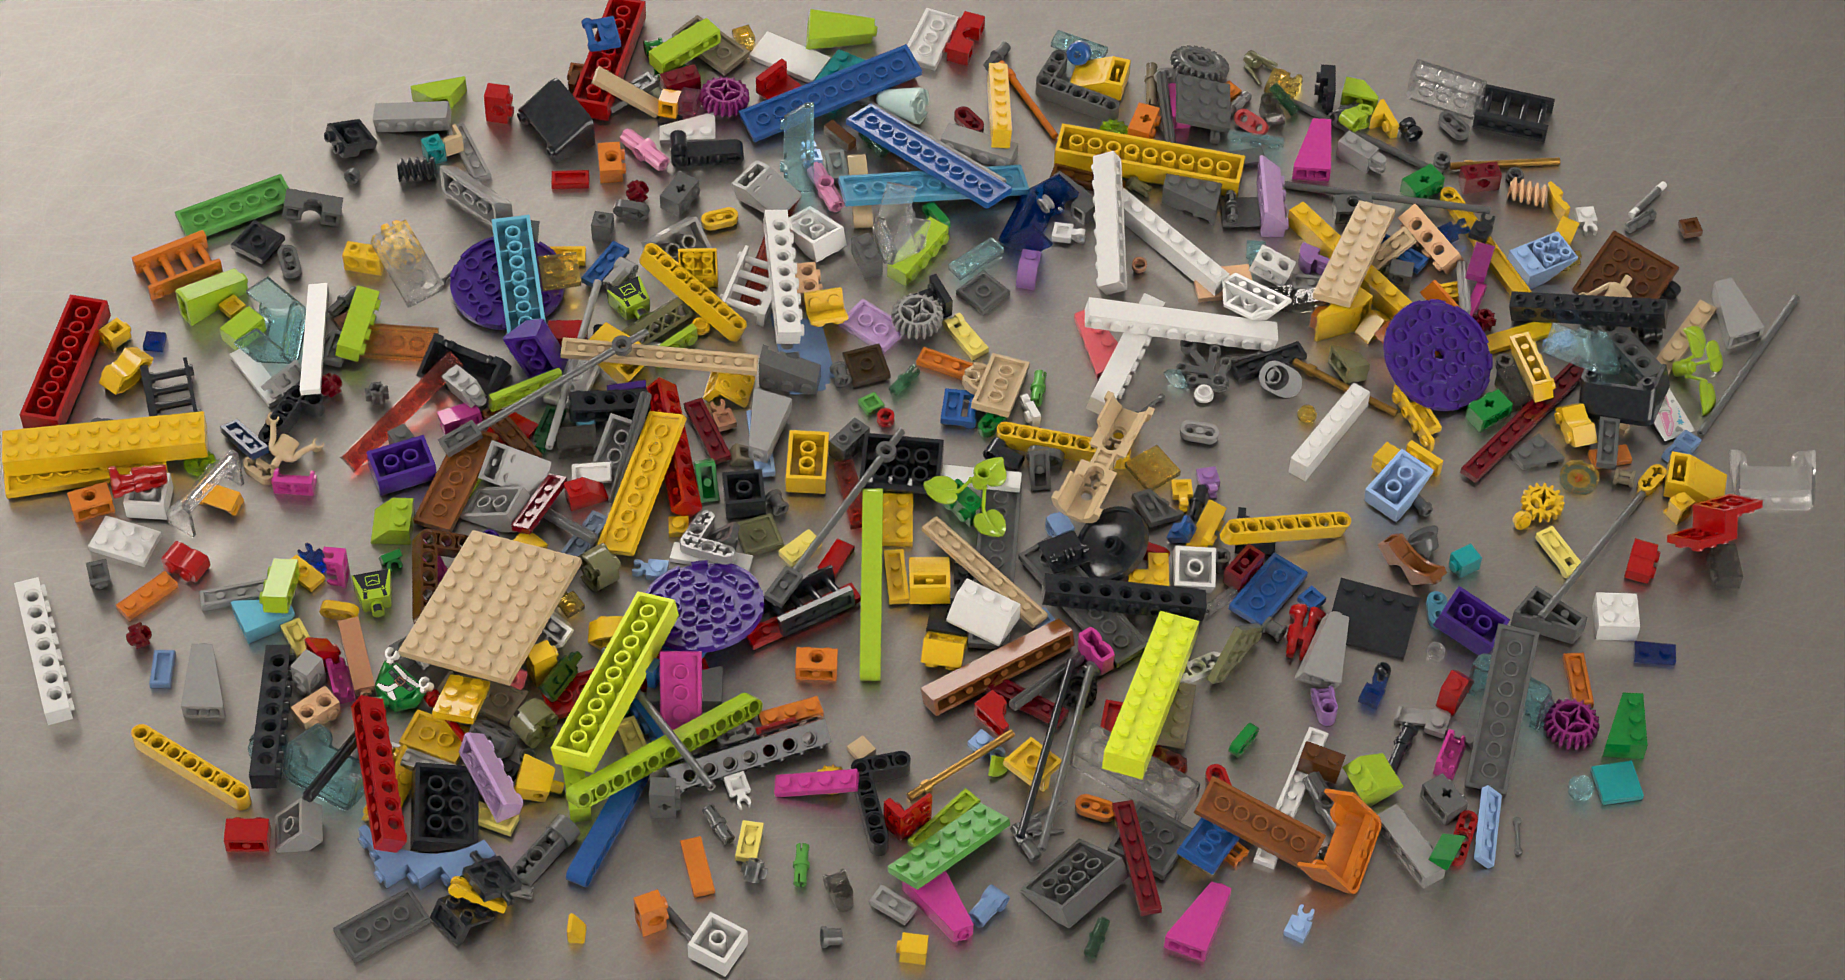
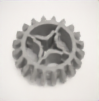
M919 292L916 295L910 293L909 297L903 295L902 300L897 299L896 304L892 308V324L895 326L896 332H900L902 336L907 335L908 339L911 337H915L916 340L918 337L925 339L926 335L932 337L933 333H937L942 326L943 309L942 306H939L938 300L934 301L933 296L928 298L926 293L923 296Z

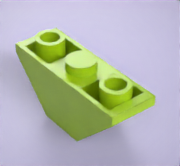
M465 76L410 86L414 102L448 101L450 108H453L467 92Z

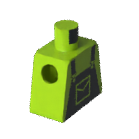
M639 276L607 290L609 305L625 320L635 317L639 320L648 314L650 298Z
M390 569L352 575L354 591L364 612L372 611L374 617H382L385 614L384 609L392 606V577Z

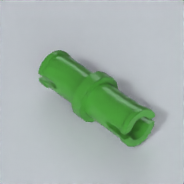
M1040 369L1034 372V381L1030 387L1032 392L1030 400H1034L1036 407L1042 405V397L1046 391L1045 380L1047 373H1043V370Z
M801 843L796 844V858L793 861V868L795 869L793 885L796 887H800L801 882L802 887L807 885V870L810 868V862L808 861L810 846L807 843H802V848Z

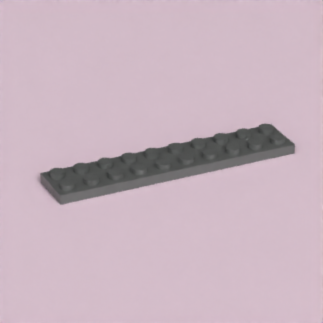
M1022 482L1020 493L986 490V512L990 509L1000 512L1005 519L1006 531L1002 537L987 536L978 531L976 551L1013 583L1015 578ZM974 577V582L984 586ZM969 633L968 647L1000 648ZM1010 633L1000 647L1009 643Z

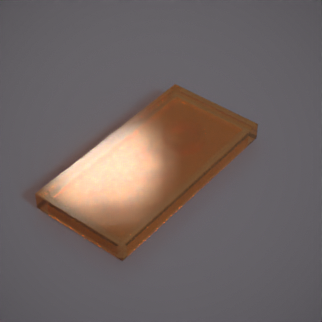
M375 323L374 326L370 325L369 329H372L369 341L365 340L364 344H367L364 356L360 355V357L422 361L434 333L439 334V328Z

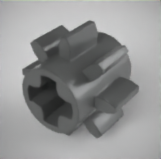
M381 381L371 382L369 388H365L366 401H371L373 406L384 405L385 399H389L388 386H383Z
M749 858V861L743 862L740 872L744 873V880L751 883H759L763 878L766 879L768 868H765V862L758 858Z

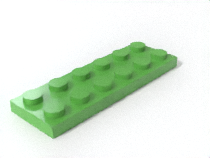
M278 174L175 211V216L186 236L201 230L205 232L206 236L283 209L286 189L289 187L282 174Z
M979 803L887 866L888 872L918 890L1009 827L1010 819Z

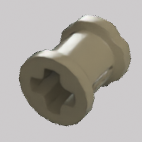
M1616 467L1613 484L1619 483L1633 488L1636 471L1630 472Z

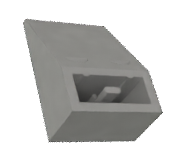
M758 160L732 183L738 200L763 213L765 210H789L802 197V194L774 169Z
M492 440L478 478L502 487L524 486L532 497L548 476L553 462Z

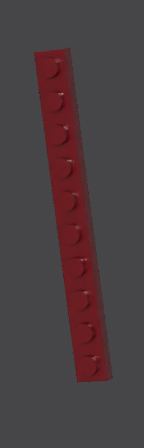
M1577 355L1553 378L1556 389H1553L1554 398L1534 402L1532 398L1461 467L1460 473L1477 483L1581 381L1582 373L1588 361Z

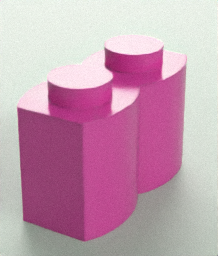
M1092 627L1080 632L1078 635V652L1084 655L1085 660L1092 661L1099 667L1101 676L1112 670L1115 656L1112 647L1102 641L1100 633Z

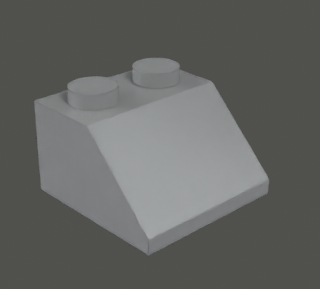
M301 797L276 814L275 852L309 851L320 844L323 839L322 805L313 801L309 803Z

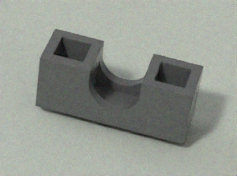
M1061 171L1044 183V194L1049 196L1056 205L1065 200L1073 201L1071 204V216L1085 226L1094 219L1095 206L1093 195L1086 191L1083 186L1075 183Z
M287 188L282 217L301 220L302 214L305 211L311 210L320 215V224L339 227L343 197Z

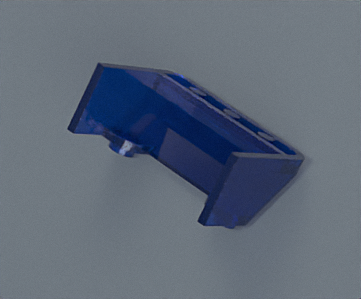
M1059 173L1029 188L1030 190H1028L1029 193L1027 195H1021L998 238V241L1003 246L1020 252L1023 249L1042 252L1053 245V242L1043 234L1050 218L1056 214H1061L1065 209L1066 201L1079 195V192ZM1044 194L1049 196L1055 205V208L1049 209V213L1043 212L1037 204V200L1039 198L1042 199Z

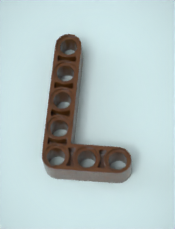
M424 529L412 540V619L414 624L438 587L437 556L456 558L461 550V546L464 545L469 537L468 535Z

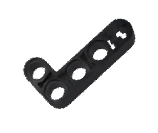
M675 130L670 133L671 163L674 167L739 164L744 160L743 143L738 139L687 142V136L684 131Z
M300 385L292 386L287 391L270 416L272 420H276L279 416L276 424V442L281 434H289L302 414L314 418L324 414L325 407L321 394L301 395ZM265 423L258 434V438L268 446L270 426Z

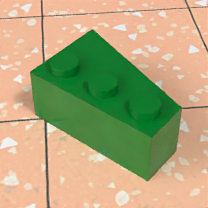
M1623 692L1602 757L1644 759L1648 747L1644 694Z

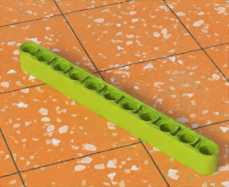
M863 488L860 681H881L883 488Z
M744 692L673 731L688 751L691 752L760 714L763 703L760 699ZM663 735L571 785L566 792V799L581 809H587L682 756L667 736Z

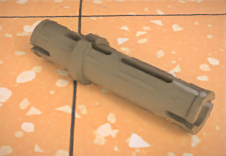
M1151 62V68L1150 63L1146 64V76L1144 77L1146 104L1157 107V83L1154 79V74L1157 72L1158 66L1155 62Z

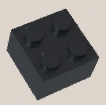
M762 469L722 472L726 519L766 515Z

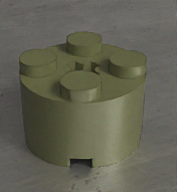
M604 543L577 556L582 560V564L578 569H581L583 574L581 579L591 591H599L620 579L618 567L621 566V563L616 556H612Z
M533 698L518 709L520 713L517 717L513 715L509 724L510 728L528 746L535 748L545 737L550 738L556 733L557 729L555 726L558 716L542 699Z

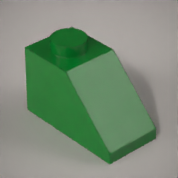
M714 459L693 461L701 503L720 501Z

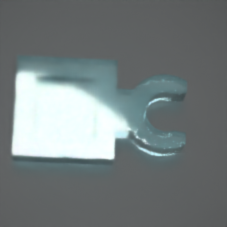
M1247 240L1246 259L1249 260V268L1262 244L1266 246V241Z

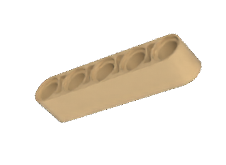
M866 154L847 155L848 175L868 174ZM872 205L852 206L854 229L873 227Z

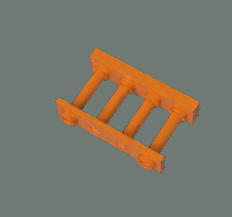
M203 230L131 257L136 274L144 272L151 285H148L151 301L173 293L178 288L223 272L220 258L212 261L205 249L208 248V243ZM198 251L205 264L194 268L187 255ZM180 258L187 271L176 275L169 262ZM162 265L169 278L158 282L152 269Z

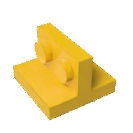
M1030 737L1004 759L1003 765L1031 786L1043 745L1033 737ZM1051 751L1049 752L1039 790L1042 792L1049 788L1050 777L1060 768L1062 761Z

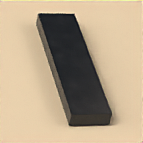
M1299 341L1232 364L1229 370L1236 381L1241 383L1258 377L1260 369L1269 361H1279L1288 366L1293 364L1295 358L1301 361L1307 359V353Z

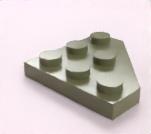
M1258 623L1235 626L1207 680L1213 684L1223 682L1235 665L1242 661L1254 643H1258L1262 636L1260 632L1263 627Z

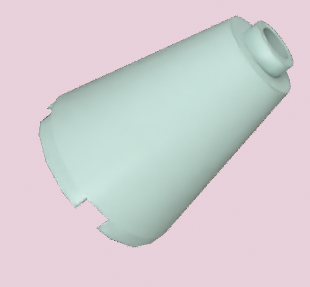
M921 87L886 89L876 96V102L879 106L913 124H921L927 116L925 107L926 105L929 106V93Z

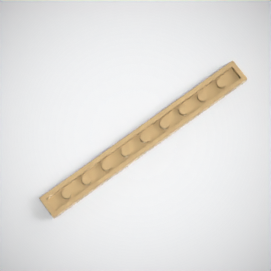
M1700 300L1656 359L1661 364H1667L1668 376L1673 371V362L1680 361L1690 348L1688 338L1683 329L1690 326H1698L1704 330L1715 315L1716 307ZM1620 423L1619 434L1624 436L1632 425Z
M563 337L561 358L590 360L611 348L612 342ZM632 344V350L628 355L618 356L615 354L603 362L757 376L759 355Z

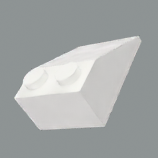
M809 206L791 216L792 229H790V232L794 234V242L806 256L815 262L821 261L847 246L843 226L813 207Z

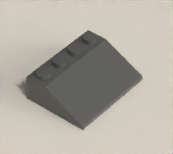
M1079 838L1020 888V891L1055 922L1070 928L1115 888L1121 885L1129 875L1122 857Z

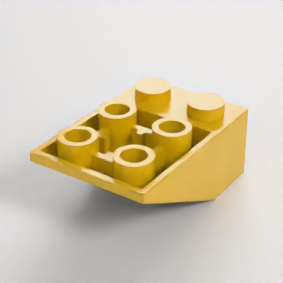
M1115 56L1088 60L1083 65H1075L1070 83L1121 101L1130 75L1131 60Z
M717 248L678 249V262L707 288L718 287Z
M1360 287L1350 308L1330 303L1329 307L1325 310L1322 309L1317 315L1314 340L1320 341L1355 332L1370 311L1373 296Z
M605 322L589 340L612 342L617 336H630ZM611 362L597 364L617 384L630 382L644 367V365Z
M1672 451L1667 466L1663 496L1672 498L1678 493L1685 492L1696 503L1725 495L1727 474L1693 455Z
M909 557L910 604H950L949 557Z

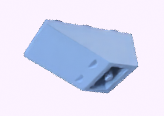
M1558 231L1511 249L1508 255V260L1530 290L1543 285L1578 259V256Z

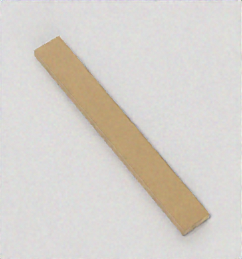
M936 516L922 526V532L986 588L1020 603V618L1032 629L1048 618V613L940 518Z

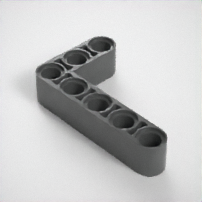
M1063 50L1053 51L1036 77L1035 94L1042 99L1108 123L1117 121L1119 116L1118 100L1062 80L1061 78L1067 69V53Z

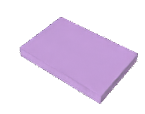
M865 299L858 302L847 313L849 320L839 324L840 327L868 345L880 343L883 354L902 337L900 332H896L891 316Z

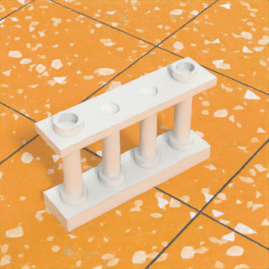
M745 245L743 252L739 251L737 265L724 294L721 293L719 298L728 306L753 313L754 316H757L756 325L764 326L772 307L769 278L744 271L743 267L747 263L768 270V262L748 256L749 246ZM739 277L766 285L768 289L767 291L760 292L736 283ZM733 291L760 299L762 304L761 306H754L731 299L730 297Z

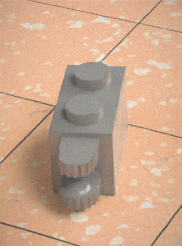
M1348 131L1338 141L1336 151L1338 158L1364 173H1367L1370 169L1378 174L1385 171L1387 158L1379 153V148L1351 131Z
M457 364L442 376L450 391L470 408L474 405L481 407L487 402L486 395L477 380Z

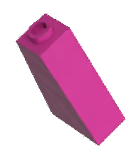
M1313 118L1294 162L1292 179L1329 182L1331 173V119Z
M946 870L918 890L902 881V889L907 896L952 942L963 941L973 935V922Z
M1211 881L1167 932L1164 948L1205 962L1229 903L1232 888L1227 887L1225 884Z

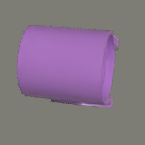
M1331 685L1324 689L1311 688V700L1319 723L1324 726L1333 725L1338 711L1333 686Z

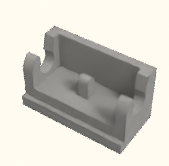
M294 360L271 377L261 388L264 391L269 388L272 389L273 394L271 398H276L279 394L282 395L301 381L302 366L297 360Z

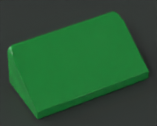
M1443 833L1428 860L1447 871L1466 837Z

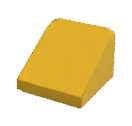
M570 913L568 917L567 939L569 943L583 944L585 942L587 926L573 913Z

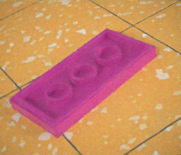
M660 651V715L672 730L702 715V651Z

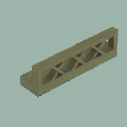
M675 297L626 327L622 332L632 336L646 327L649 335L645 337L641 344L647 345L694 314L684 301L679 297ZM680 305L686 313L684 316L677 314L678 306ZM665 315L672 316L670 325L664 323ZM652 323L659 325L657 333L651 331Z

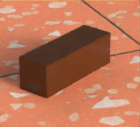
M834 120L824 125V134L844 150L849 152L856 147V138Z

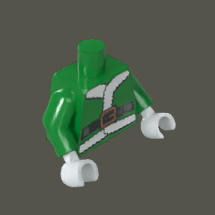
M388 647L385 650V656L388 659L384 660L375 682L376 695L378 698L383 699L384 708L388 706L397 713L401 710L416 708L425 697L426 691L434 689V684L429 682L430 679L427 677H422L418 682L397 662L394 664L393 661L400 658L399 652L395 651L394 655L391 656L393 648Z

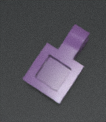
M1216 466L1196 469L1199 485L1204 484L1208 488L1209 499L1217 498L1216 492L1218 491V486H1220V479Z

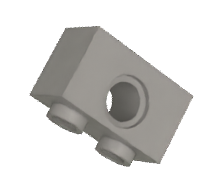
M307 649L290 666L295 691L301 696L305 695L308 697L322 688L327 682L323 659Z

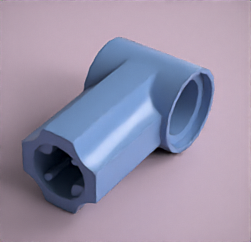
M989 885L982 894L981 900L968 913L973 924L983 927L996 912H1001L1006 907L1010 896L994 885Z

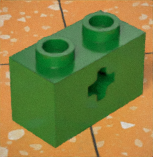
M1430 163L1404 177L1401 181L1400 192L1404 196L1427 199L1441 192L1445 177Z
M1497 389L1486 393L1484 397L1477 401H1472L1467 407L1465 418L1481 433L1510 417L1513 403Z

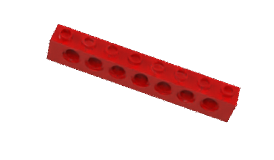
M659 377L646 387L648 393L652 396L650 400L651 411L682 414L676 384ZM684 425L664 478L671 512L680 516H689L690 519L702 510V504Z
M360 695L352 704L351 711L374 850L397 853L406 844L407 834L405 833L404 816L401 809V798L398 791V780L395 773V762L393 761L386 709L384 708L383 699Z

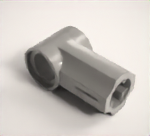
M622 256L619 257L613 266V270L603 280V286L608 290L626 282L627 279H633L638 272L639 266Z

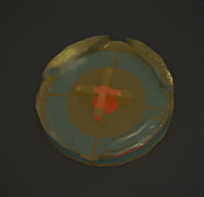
M1571 460L1563 465L1559 481L1568 492L1576 495H1587L1597 488L1599 473L1591 463H1584L1583 460Z

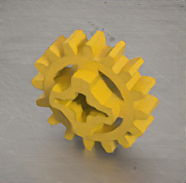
M1536 483L1535 487L1529 485L1528 490L1524 489L1521 497V510L1529 512L1532 515L1531 520L1538 518V521L1541 523L1542 519H1545L1548 523L1550 518L1556 520L1557 515L1561 516L1565 502H1563L1564 496L1559 495L1560 490L1554 491L1553 485L1547 487L1546 483L1543 486Z

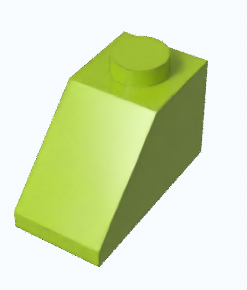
M1346 76L1340 105H1349L1356 101V104L1371 106L1374 112L1378 105V95L1365 80Z

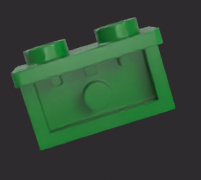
M960 479L954 480L957 484V489L964 484ZM967 486L962 492L956 493V502L943 505L946 509L955 513L961 522H965L970 527L974 524L976 511L982 507V499Z

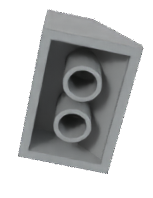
M697 216L687 217L641 242L643 248L648 243L658 245L677 262L678 249L711 248Z

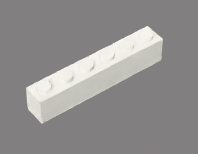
M1355 383L1350 386L1290 459L1289 473L1303 481L1308 479L1367 408L1370 391Z

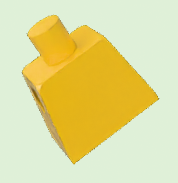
M524 754L514 790L524 800L545 802L550 792L561 795L565 783L553 779L555 767L528 754Z

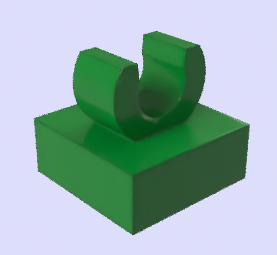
M399 548L381 555L379 561L381 566L387 564L386 569H390L392 572V563H396L399 569L402 568L403 564L399 559L403 555Z

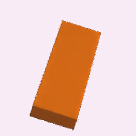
M923 347L916 360V365L962 380L965 370L973 365L971 362L927 347Z
M1584 652L1563 653L1562 658L1571 701L1576 698L1577 702L1584 700V705L1591 704V708H1593L1594 700Z
M701 836L680 840L694 898L715 894Z

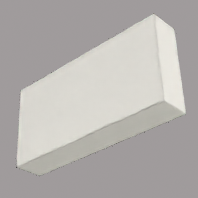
M612 462L572 464V480L585 477L601 483H612Z

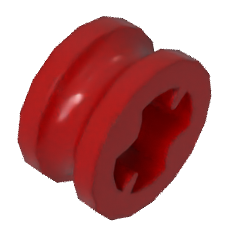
M883 408L878 411L877 423L879 426L889 428L894 424L895 415L893 410Z

